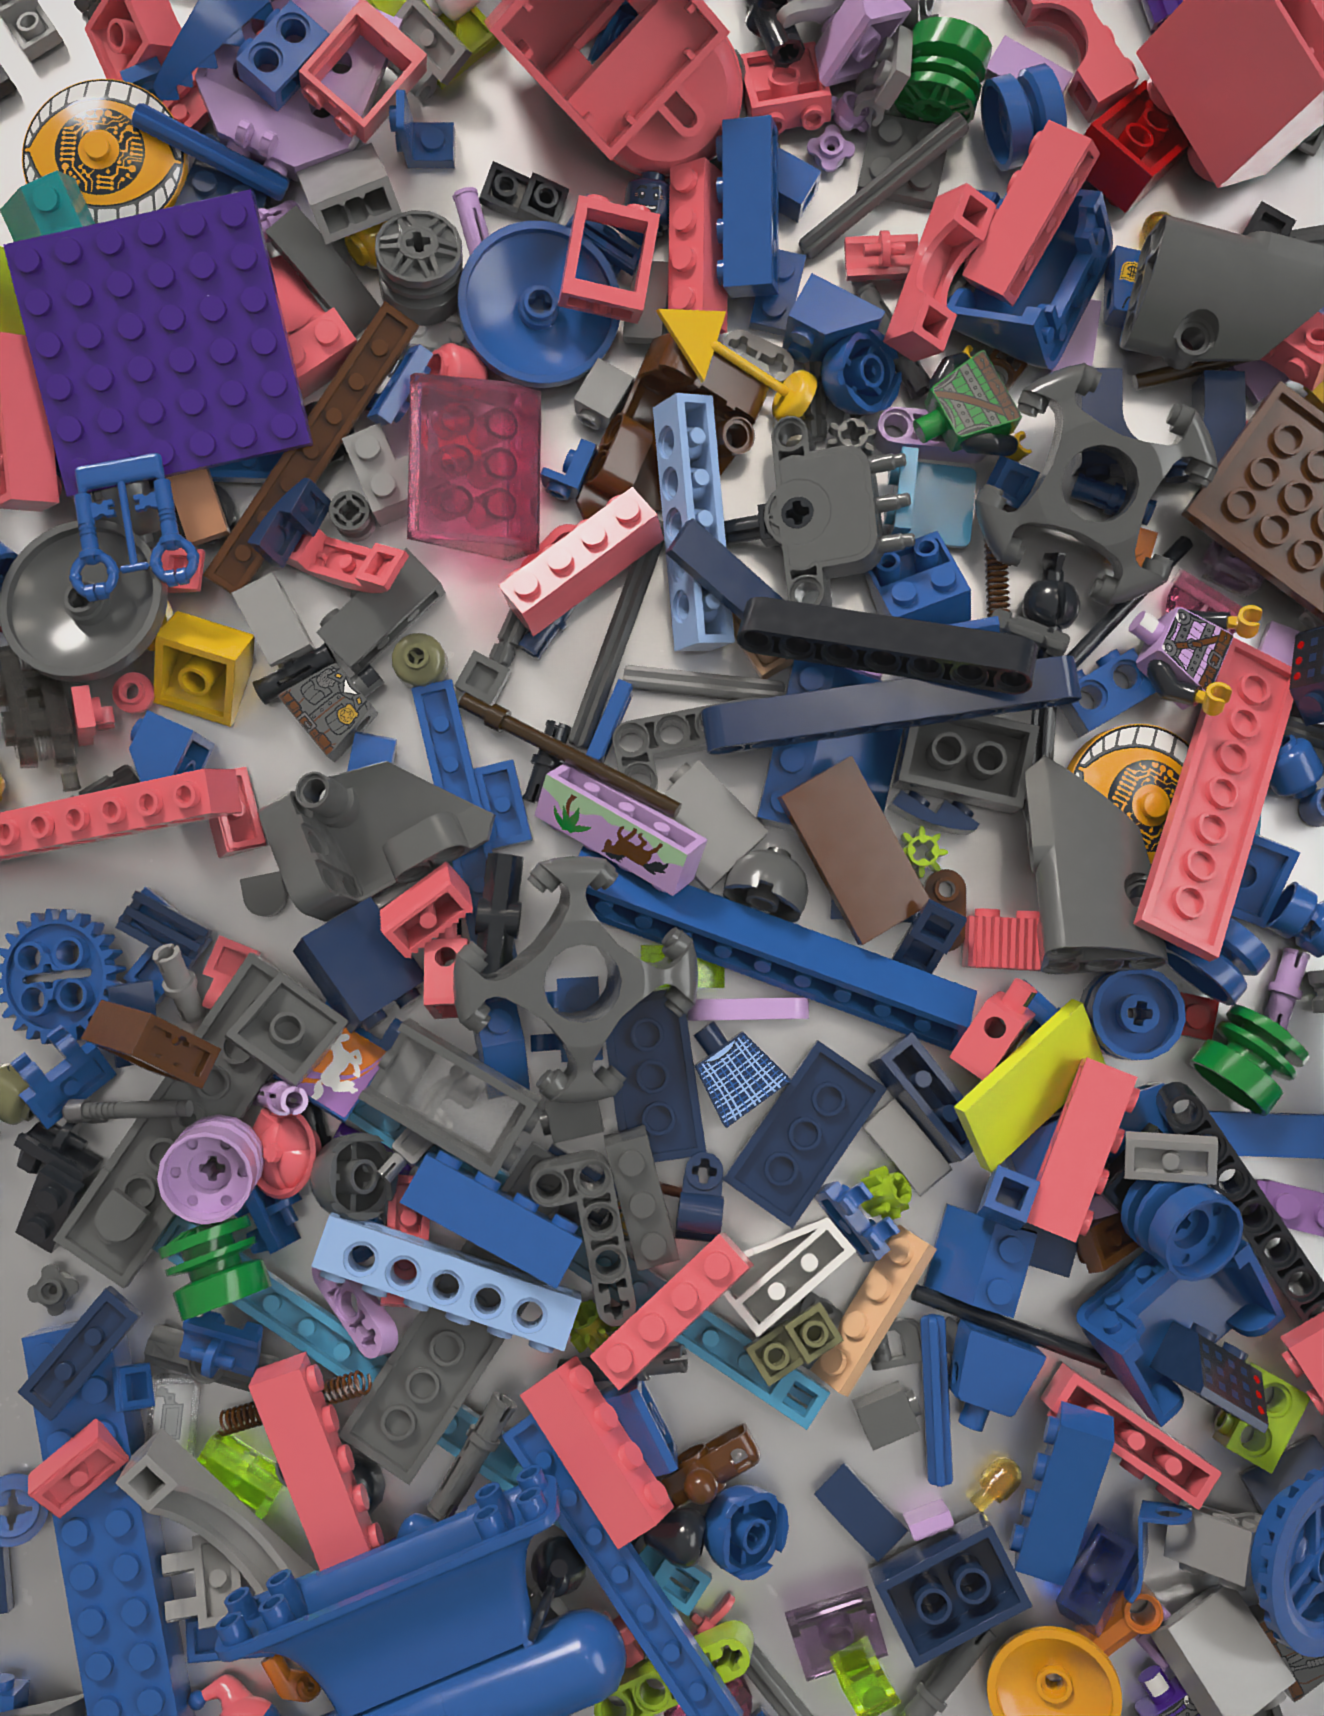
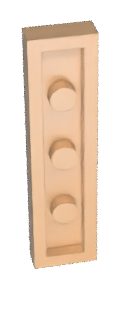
M901 1225L897 1226L900 1232L897 1235L891 1236L887 1243L891 1250L875 1262L841 1318L838 1331L844 1341L821 1355L810 1369L834 1390L847 1397L937 1251L935 1247Z

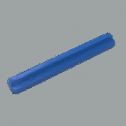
M138 103L132 114V125L277 201H281L284 198L289 186L288 178L144 103Z
M929 1314L922 1316L920 1319L927 1480L931 1485L945 1487V1485H950L953 1482L946 1319L942 1315Z

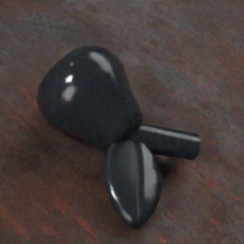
M680 1508L672 1510L655 1527L632 1540L631 1544L638 1554L648 1546L663 1556L670 1564L687 1569L694 1567L701 1559L704 1548L703 1534L707 1523L704 1515L695 1509Z
M560 1535L548 1537L539 1544L532 1555V1577L543 1593L528 1634V1639L532 1642L536 1640L540 1633L553 1598L572 1593L578 1589L586 1577L587 1565L569 1537Z

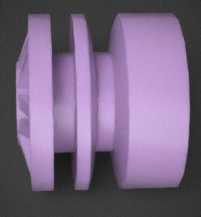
M218 1114L198 1119L185 1128L160 1161L157 1181L162 1199L173 1213L189 1222L206 1225L226 1220L241 1209L262 1175L265 1160L262 1156L263 1147L261 1140L252 1127L236 1117ZM211 1156H217V1162L224 1164L221 1170L216 1169L215 1162H208Z

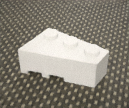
M827 1217L744 1251L743 1253L754 1266L728 1289L723 1296L755 1335L759 1337L852 1256L856 1250Z

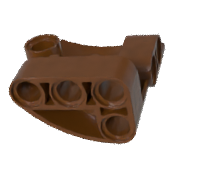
M670 333L654 338L650 343L621 413H618L611 420L604 432L579 494L576 497L575 502L583 520L591 518L603 509L610 499L617 495H622L631 487L637 491L655 512L662 510L653 407L675 393L713 396L719 473L721 476L736 455L746 453L753 446L755 432L752 425L755 424L769 392V387L716 352H713L705 381L701 383ZM727 430L730 432L732 437L731 445L727 441Z

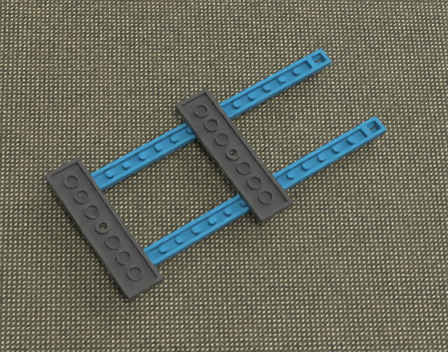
M250 952L194 1034L221 1048L203 1088L200 1089L165 1077L149 1101L191 1100L194 1106L193 1113L196 1116V1121L202 1117L218 1114L242 1120L255 1101L256 1096L261 1092L259 1090L268 1082L273 1072L225 1038V1034L277 974L282 971L255 953ZM293 980L295 983H297L298 985H300L302 988H304L305 990H307L309 993H311L312 995H314L316 998H318L319 1000L323 1001L322 998H320L319 996H317L316 994H314L313 992H311L310 990H308L307 988H305L304 986H302L301 984H299L298 982H296L295 980ZM362 1100L348 1118L349 1121L367 1133L379 1136L383 1140L382 1143L391 1149L393 1142L407 1128ZM181 1117L137 1118L53 1239V1241L123 1289L130 1285L153 1250L159 1253V1248L170 1243L180 1233L201 1225L186 1221L173 1213L162 1199L157 1181L161 1159L186 1128L181 1121ZM532 1141L512 1173L508 1174L500 1169L494 1179L502 1183L499 1189L513 1197L519 1192L533 1200L529 1189V1172L532 1166L540 1160L556 1156ZM435 1145L427 1153H429L431 1150H434L437 1153L439 1152V1150H443L445 1152L447 1151ZM211 1156L208 1162L214 1161L217 1156ZM424 1157L417 1163V1167L420 1166ZM461 1160L463 1162L461 1167L475 1175L478 1173V1169ZM580 1173V1178L587 1183L594 1182ZM545 1174L538 1179L536 1185L543 1191H552L559 1186L561 1180L557 1175ZM114 1188H119L151 1212L134 1236L120 1242L106 1240L99 1234L95 1226L96 1212ZM577 1202L555 1207L539 1206L538 1211L551 1219L557 1213L577 1224L579 1227L576 1233L581 1235L583 1240ZM469 1240L465 1242L460 1250L461 1252L527 1273ZM583 1240L568 1269L592 1284ZM606 1250L597 1256L596 1262L601 1266H610L617 1261L619 1255L612 1250ZM181 1253L166 1258L175 1265L184 1263ZM239 1253L242 1262L252 1260L244 1253ZM627 1254L636 1300V1313L668 1281L649 1268L638 1271L635 1259ZM269 1270L267 1272L272 1284L271 1287L232 1302L233 1305L302 1352H307L310 1358L335 1375L343 1376L344 1374L349 1375L350 1372L355 1373L356 1370L361 1371L366 1381L365 1391L368 1388L366 1375L370 1374L372 1380L370 1392L363 1396L338 1435L345 1442L408 1485H410L436 1444L455 1457L460 1453L468 1438L466 1436L467 1430L471 1424H476L479 1417H481V1415L463 1403L505 1340L487 1332L488 1326L472 1320L470 1325L458 1324L448 1320L445 1317V1311L429 1307L428 1311H420L392 1354L388 1353L370 1359L360 1352L336 1316ZM444 1274L436 1287L442 1293L450 1294L459 1288V1284L453 1275ZM616 1282L608 1284L610 1297L619 1303L620 1298ZM483 1288L476 1294L477 1301L484 1307H494L501 1300L499 1293L492 1288ZM529 1302L519 1306L517 1310L519 1316H521ZM709 1308L674 1340L679 1344H683L686 1349L806 1430L830 1395L829 1389L797 1368L768 1387L744 1349V1346L754 1341V1339ZM358 1374L357 1377L360 1382V1389L362 1390V1380ZM787 1394H791L792 1396L806 1404L808 1407L805 1408L804 1406H802L801 1404L787 1396ZM502 1430L498 1438L500 1440L498 1448L495 1452H490L479 1473L491 1482L499 1483L501 1489L506 1491L519 1485L516 1477L524 1469L502 1438V1435L505 1433ZM556 1521L554 1525L563 1530L559 1522ZM646 1546L639 1556L673 1607L689 1616L711 1582L712 1573L699 1564L687 1569L676 1567L659 1553ZM673 1577L681 1584L689 1588L690 1592H687L679 1585L671 1581L669 1578Z

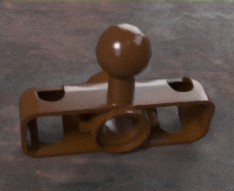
M742 1423L707 1443H700L688 1448L678 1455V1469L676 1471L657 1476L656 1479L664 1485L667 1493L672 1498L671 1502L674 1505L672 1510L680 1509L690 1502L704 1505L710 1503L716 1497V1494L726 1486L729 1480L757 1465L760 1461L761 1453L746 1423ZM735 1449H742L748 1457L735 1464L731 1452Z

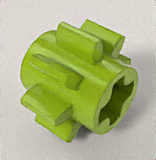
M920 826L916 831L915 838H912L906 832L900 836L901 840L906 844L903 850L913 869L916 870L919 879L924 877L926 867H929L933 872L941 870L936 860L938 857L948 854V851L939 849L937 841L941 837L940 833L930 837L925 835L924 826ZM924 844L928 848V851L925 853L927 859L922 858L917 861L912 856L916 852L914 846L919 847Z
M882 1166L869 1171V1176L861 1179V1182L866 1185L874 1196L870 1200L861 1203L864 1211L872 1218L881 1215L882 1219L889 1216L894 1220L901 1217L902 1211L909 1209L908 1203L912 1197L911 1187L906 1177L898 1171L889 1174L887 1166Z
M589 1299L580 1303L570 1333V1342L579 1353L585 1351L587 1347L593 1353L621 1326H611L604 1323L599 1317L596 1303Z

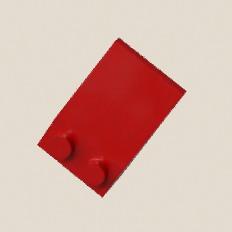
M1146 80L1092 122L1084 133V136L1093 140L1100 152L1085 181L1090 182L1095 188L1102 191V194L1105 195L1106 200L1111 205L1127 213L1145 197L1187 152L1190 146L1189 140L1175 117L1164 113L1153 103L1148 94Z

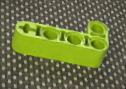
M731 1620L693 1636L724 1683L740 1677L747 1671L754 1646V1636L748 1625L741 1621ZM647 1657L631 1668H625L617 1691L611 1695L619 1697L626 1705L616 1706L607 1698L594 1705V1715L654 1716L678 1705V1702ZM651 1678L657 1679L663 1684L664 1688L654 1689L649 1686L646 1680Z

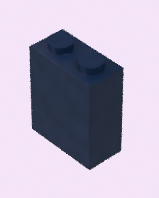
M371 897L303 936L293 950V953L333 1010L349 1021L346 1028L350 1034L362 1026L366 1031L373 1029L388 1017L385 1011L396 1004L401 1010L413 1003L421 996L418 989L424 984V971L414 957L411 955V958H405L383 935L380 930V909Z

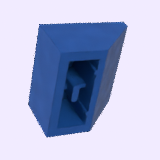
M938 531L915 539L916 544L914 546L906 547L904 550L884 553L880 562L872 570L864 572L877 613L880 615L946 625L971 620V588Z

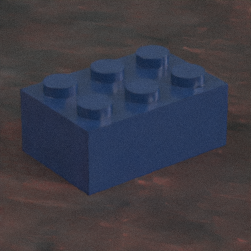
M982 1510L954 1524L953 1528L937 1533L868 1569L874 1586L915 1668L1033 1607L992 1524Z

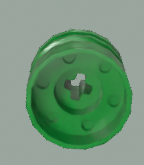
M947 16L929 17L919 21L911 29L913 31L911 76L894 102L897 110L907 119L941 125L957 112L965 118L967 123L971 122L974 119L977 102L981 93V83L985 79L993 47L988 36L977 26L957 18Z
M1235 1004L1226 1013L1230 1022L1221 1021L1216 1026L1220 1036L1228 1043L1227 1046L1208 1039L1189 1063L1203 1079L1222 1094L1255 1114L1267 1116L1283 1095L1282 1088L1271 1075L1288 1081L1294 1080L1297 1072L1293 1066L1303 1067L1310 1059V1056L1301 1043L1292 1037L1281 1025L1245 1006Z
M248 1215L240 1218H227L224 1221L206 1225L202 1224L180 1233L170 1243L158 1249L161 1260L181 1253L184 1263L166 1269L167 1277L188 1273L190 1279L188 1284L173 1293L181 1321L209 1312L272 1286L263 1259L244 1262L241 1260L239 1253L257 1243L255 1236L239 1242H235L233 1233L251 1226Z

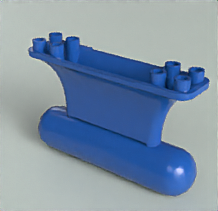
M532 1465L522 1470L516 1477L518 1486L502 1491L500 1484L497 1482L486 1484L475 1493L477 1503L468 1506L467 1510L322 1571L315 1570L296 1579L290 1569L281 1570L271 1576L266 1582L268 1590L256 1596L252 1595L249 1587L236 1589L225 1598L224 1604L228 1613L215 1627L218 1633L215 1652L222 1662H233L257 1653H274L290 1659L307 1671L320 1685L335 1709L321 1716H569L604 1701L617 1691L625 1672L627 1654L623 1638L617 1627L607 1615L591 1608L571 1610L549 1619L543 1623L535 1641L532 1642L528 1639L534 1614L526 1582L527 1549L533 1536L551 1527L558 1520L561 1512L558 1482L555 1476L544 1475L540 1465Z

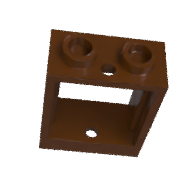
M105 1000L99 1002L81 1037L82 1040L151 1073L200 1089L203 1088L221 1051V1048L152 1013Z

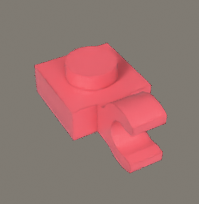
M219 935L202 973L214 979L201 1006L211 1010L248 954L251 952L260 956L261 952Z

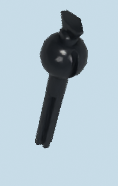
M1060 552L1044 553L1042 559L1044 567L1042 581L1034 582L1024 594L1022 601L1024 618L1049 627L1048 632L1051 633L1054 630L1062 632L1063 629L1069 628L1078 617L1080 610L1078 592L1073 585L1064 581L1062 567L1066 553ZM1041 647V650H1038L1037 659L1054 656L1045 653L1046 649ZM1057 706L1032 710L1031 725L1040 726L1032 766L1044 755L1051 760L1054 758Z

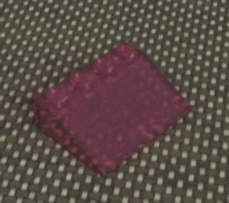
M413 373L410 375L407 539L506 561H513L539 552L541 391L506 381Z

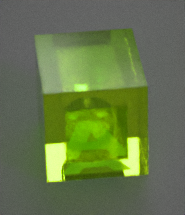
M867 1636L829 1657L841 1688L857 1716H878L901 1703L886 1668Z

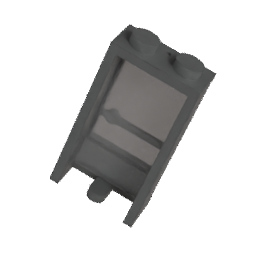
M411 1018L402 1022L398 1028L400 1034L391 1049L386 1051L378 1064L379 1070L370 1085L362 1090L358 1099L493 1179L501 1168L509 1172L522 1150L515 1145L523 1130L531 1134L543 1114V1111L537 1108L543 1096L533 1093L420 1026L418 1022Z

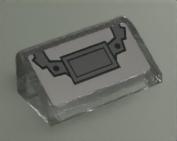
M160 1372L152 1378L155 1406L148 1408L144 1444L163 1428L194 1457L202 1384L195 1381L191 1375Z

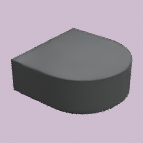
M280 871L240 879L243 901L250 912L262 917H271L283 910L288 895Z
M114 1188L98 1208L95 1215V1226L99 1234L106 1240L120 1242L134 1236L151 1212L119 1188Z

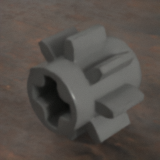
M846 412L840 426L831 422L828 432L835 438L829 439L825 448L852 445L850 439H844L845 435H850L852 441H858L856 445L852 446L860 448L868 457H871L875 448L868 442L875 439L877 430H868L865 424V415L860 417V419L850 418V415Z

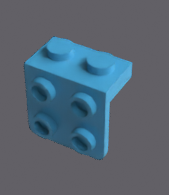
M902 446L900 453L905 454L907 464L888 471V485H893V493H909L911 504L907 507H901L899 510L884 512V524L889 525V535L913 533L915 539L938 531L947 547L966 548L971 541L977 479L976 471L969 467L918 462L919 448Z

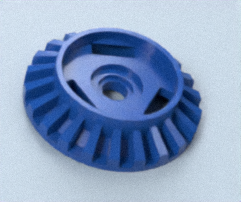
M1324 1466L1321 1470L1312 1469L1308 1471L1303 1480L1297 1479L1292 1485L1286 1487L1274 1497L1260 1519L1251 1554L1252 1581L1259 1598L1260 1607L1265 1610L1264 1621L1267 1628L1273 1630V1637L1279 1643L1307 1657L1324 1656Z

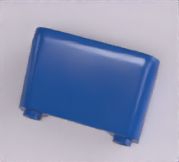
M1079 190L1013 307L975 288L974 292L971 289L958 288L953 295H950L947 299V307L957 314L952 329L1031 366L1054 369L1059 363L1108 266L1109 258L1113 251V234L1102 191ZM1004 198L999 200L996 209H999Z
M1241 1239L1234 1256L1222 1270L1207 1279L1193 1282L1178 1279L1152 1255L1144 1251L1084 1302L1076 1315L1077 1322L1085 1336L1146 1416L1160 1427L1173 1418L1180 1411L1184 1403V1396L1178 1385L1149 1367L1173 1321L1189 1329L1193 1322L1217 1335L1214 1342L1216 1343L1231 1329L1246 1337L1262 1336L1286 1317L1250 1244Z

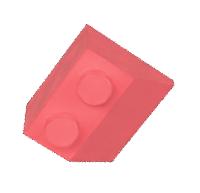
M101 0L84 28L106 79L122 81L120 71L157 56L162 66L181 31L180 24L169 0Z

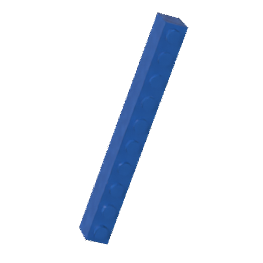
M584 846L578 855L607 859L619 874L615 882L606 890L602 888L594 890L590 885L587 886L585 897L588 906L599 922L662 944L665 935L676 927L679 930H683L693 939L697 958L907 1035L913 1032L917 1039L949 1051L954 1050L971 1024L977 990L691 885L685 886L672 896L667 892L657 890L648 881L632 872L621 869L617 863Z

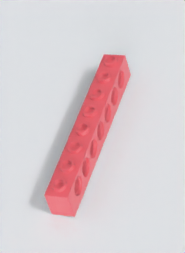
M200 769L0 812V861L241 813L242 808L235 769Z

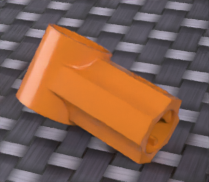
M1126 1580L1118 1586L1115 1597L1074 1626L1076 1632L1094 1642L1109 1657L1138 1634H1150L1156 1631L1164 1618L1163 1608L1145 1582L1142 1583L1141 1592L1135 1599V1601L1139 1599L1148 1600L1147 1606L1143 1611L1139 1613L1130 1612L1132 1604L1124 1597V1589L1128 1582Z

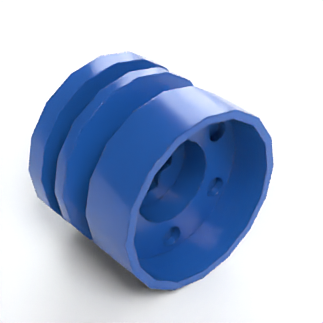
M1136 1180L1129 1188L1122 1203L1121 1222L1124 1232L1178 1279L1191 1282L1207 1279L1222 1270L1234 1256L1242 1239L1244 1224L1240 1210L1230 1200L1206 1184Z

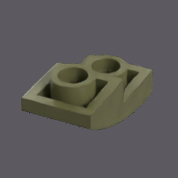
M818 1302L744 1346V1349L769 1387L802 1364L811 1363L844 1340L821 1302Z

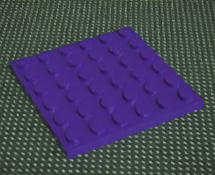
M251 189L3 244L67 497L74 498V495L78 494L75 469L79 466L159 453L163 461L165 478L313 445L255 195ZM153 478V479L142 480V481H148V482H149V481H153V480H157V479H156V478ZM118 485L88 490L87 493H99L101 490L118 487Z

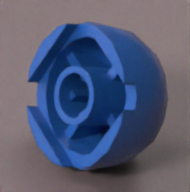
M870 329L867 333H860L859 331L841 338L830 347L823 358L821 383L825 395L832 405L845 413L855 415L874 414L891 407L898 396L902 378L901 372L895 373L893 360L899 357L895 349L883 342L885 335L878 330Z
M735 1485L721 1491L712 1500L704 1515L707 1524L703 1534V1542L709 1556L717 1566L740 1580H755L771 1569L773 1565L768 1563V1561L772 1558L775 1550L782 1553L789 1530L788 1512L784 1504L778 1502L777 1496L754 1485Z

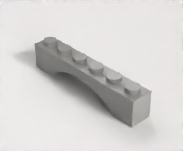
M163 1428L156 1432L131 1456L116 1481V1484L147 1513L166 1517L180 1523L205 1538L241 1572L257 1595L268 1590L266 1582L271 1576L281 1570L290 1569L295 1579L315 1571Z

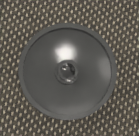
M77 520L51 528L30 542L11 564L0 592V625L11 649L34 670L52 679L66 682H87L105 678L134 662L156 637L164 620L168 601V585L155 576L150 565L147 570L125 574L120 572L117 585L110 593L109 599L88 602L87 598L78 594L69 580L72 564L79 557V552L82 551ZM95 520L99 549L114 559L119 570L121 566L129 565L130 561L124 526L106 520ZM133 532L138 563L147 562L149 564L152 549ZM101 562L96 565H85L81 571L84 585H96V583L106 582L108 579L107 567Z

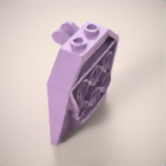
M274 0L271 3L273 10L277 8L281 10L290 0ZM359 0L292 1L331 34ZM378 10L393 25H395L399 30H401L403 26V19L397 16L393 17L389 14H386ZM252 19L242 28L245 40L248 38L255 39L257 32L264 29L265 21ZM291 35L285 40L291 43H298L304 38L298 35ZM360 35L335 64H345L351 69L344 74H338L330 70L321 83L364 119L371 110L389 59ZM223 44L215 51L218 64L217 69H197L195 80L199 93L220 143L284 177L298 182L300 179L297 171L344 154L357 147L359 138L356 135L351 138L343 133L335 124L334 116L330 114L326 118H319L312 114L316 108L304 98L301 93V87L277 112L248 85L237 79L239 73L236 63L237 52L240 48L238 46ZM264 64L258 70L269 73L277 67L272 64Z

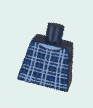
M713 1021L693 1035L708 1055L694 1065L725 1128H728L791 1082L788 1075L742 1031L730 1040H727Z

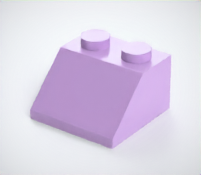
M845 0L838 12L831 15L821 29L823 35L814 47L820 82L825 87L857 79L863 70L872 68L876 62L875 55L882 40L886 36L892 37L899 24L902 25L912 9L904 0Z

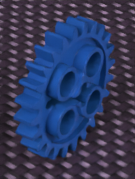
M46 909L45 914L31 913V922L18 921L16 923L20 934L6 933L5 937L11 946L9 948H0V955L5 958L4 963L0 964V972L2 973L0 988L3 989V993L0 995V1003H7L9 1006L2 1014V1017H17L12 1029L14 1031L27 1030L26 1039H41V1044H52L46 1035L59 1025L68 1034L70 1033L76 1041L82 1040L81 1037L101 1000L108 1001L106 986L123 984V982L116 980V974L126 971V967L115 965L114 961L123 951L109 948L116 938L115 935H101L105 924L103 922H91L90 914H77L74 909H62V911L60 909ZM76 945L79 948V957L77 961H75L73 956V951ZM39 950L41 958L37 966L35 956ZM87 969L92 971V974L88 977L57 979L53 982H34L30 984L26 981L27 977L35 975L59 974L64 971H82ZM79 987H81L83 991V999L81 1003H79L77 999V990ZM41 992L44 996V1004L42 1008L39 1004V995Z

